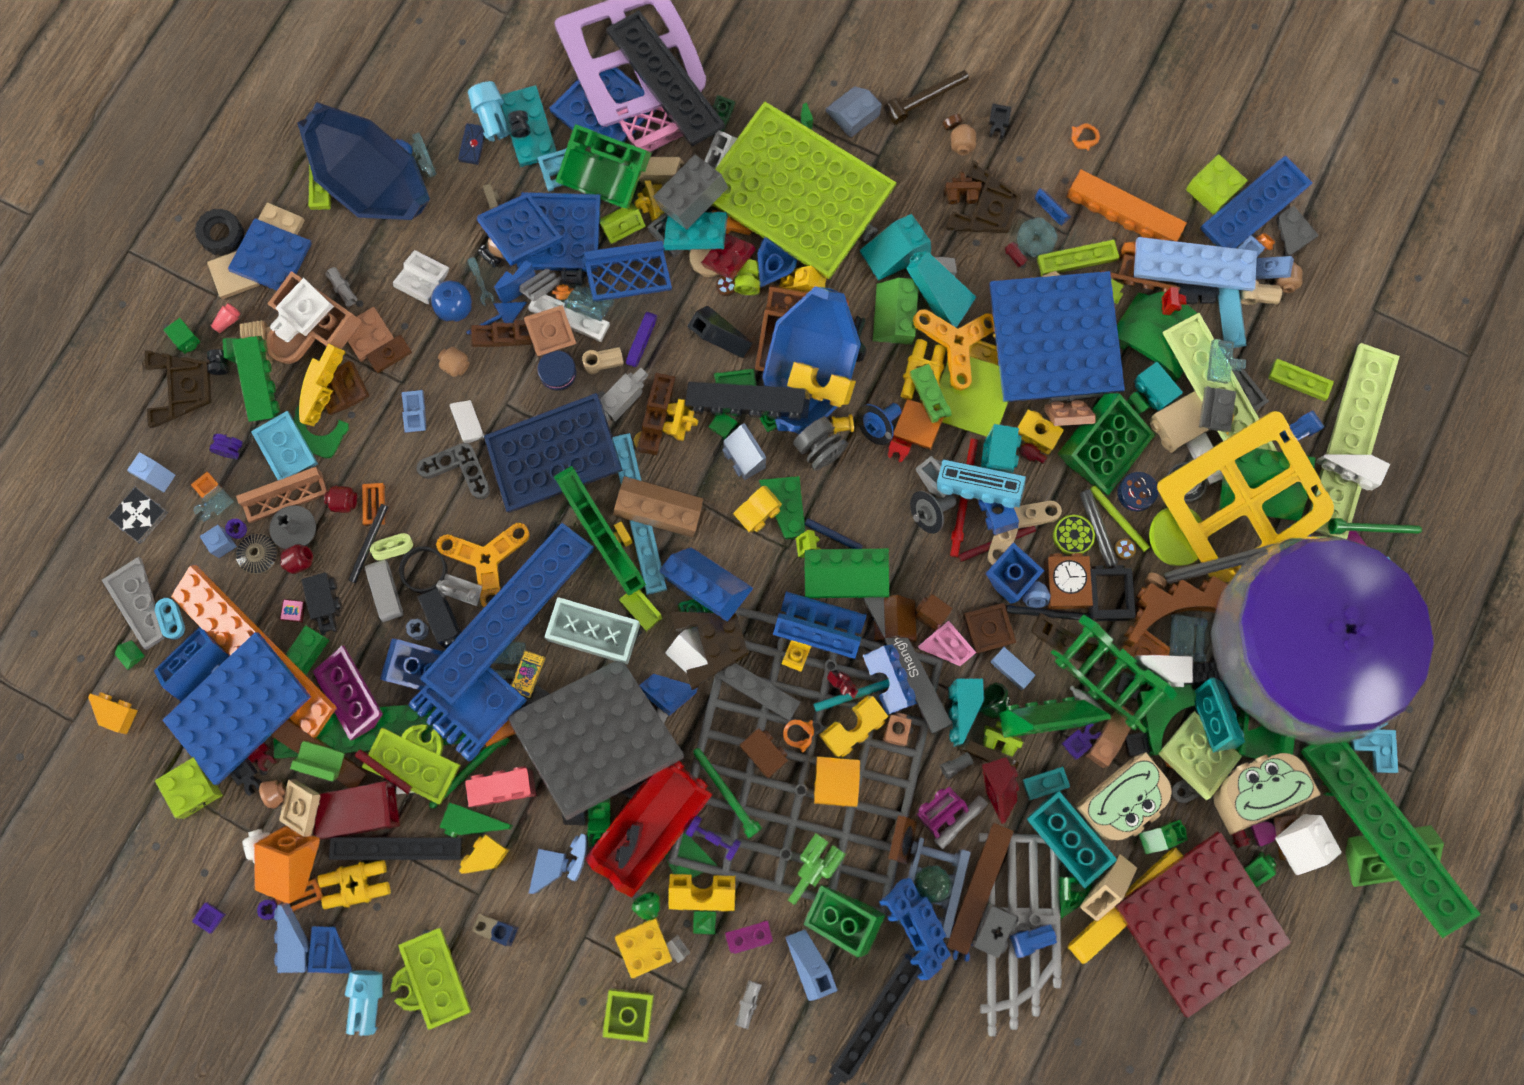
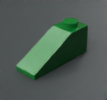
M450 802L440 825V828L445 829L444 834L455 838L457 834L470 835L512 830L513 827L511 824Z

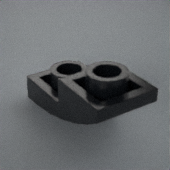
M635 822L631 825V828L628 827L627 841H630V843L622 844L620 849L618 848L616 851V862H619L618 868H624L633 857L641 839L644 823Z

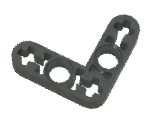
M461 443L418 462L417 472L425 479H430L461 467L470 492L476 499H485L490 494V487L476 453L468 443ZM463 449L470 451L468 452V457L471 461L467 462L465 457L461 455ZM444 456L451 457V463L448 466L441 465V459ZM436 460V463H437V465L439 466L440 469H437V468L434 466L435 464H434L433 461ZM424 465L431 467L429 468V473L422 471L425 469ZM476 466L478 473L475 476L467 475L469 467ZM478 480L480 485L485 487L482 494L475 492L478 488L474 481Z

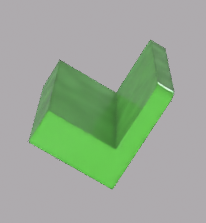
M303 741L298 758L292 761L290 769L334 781L339 776L345 753Z

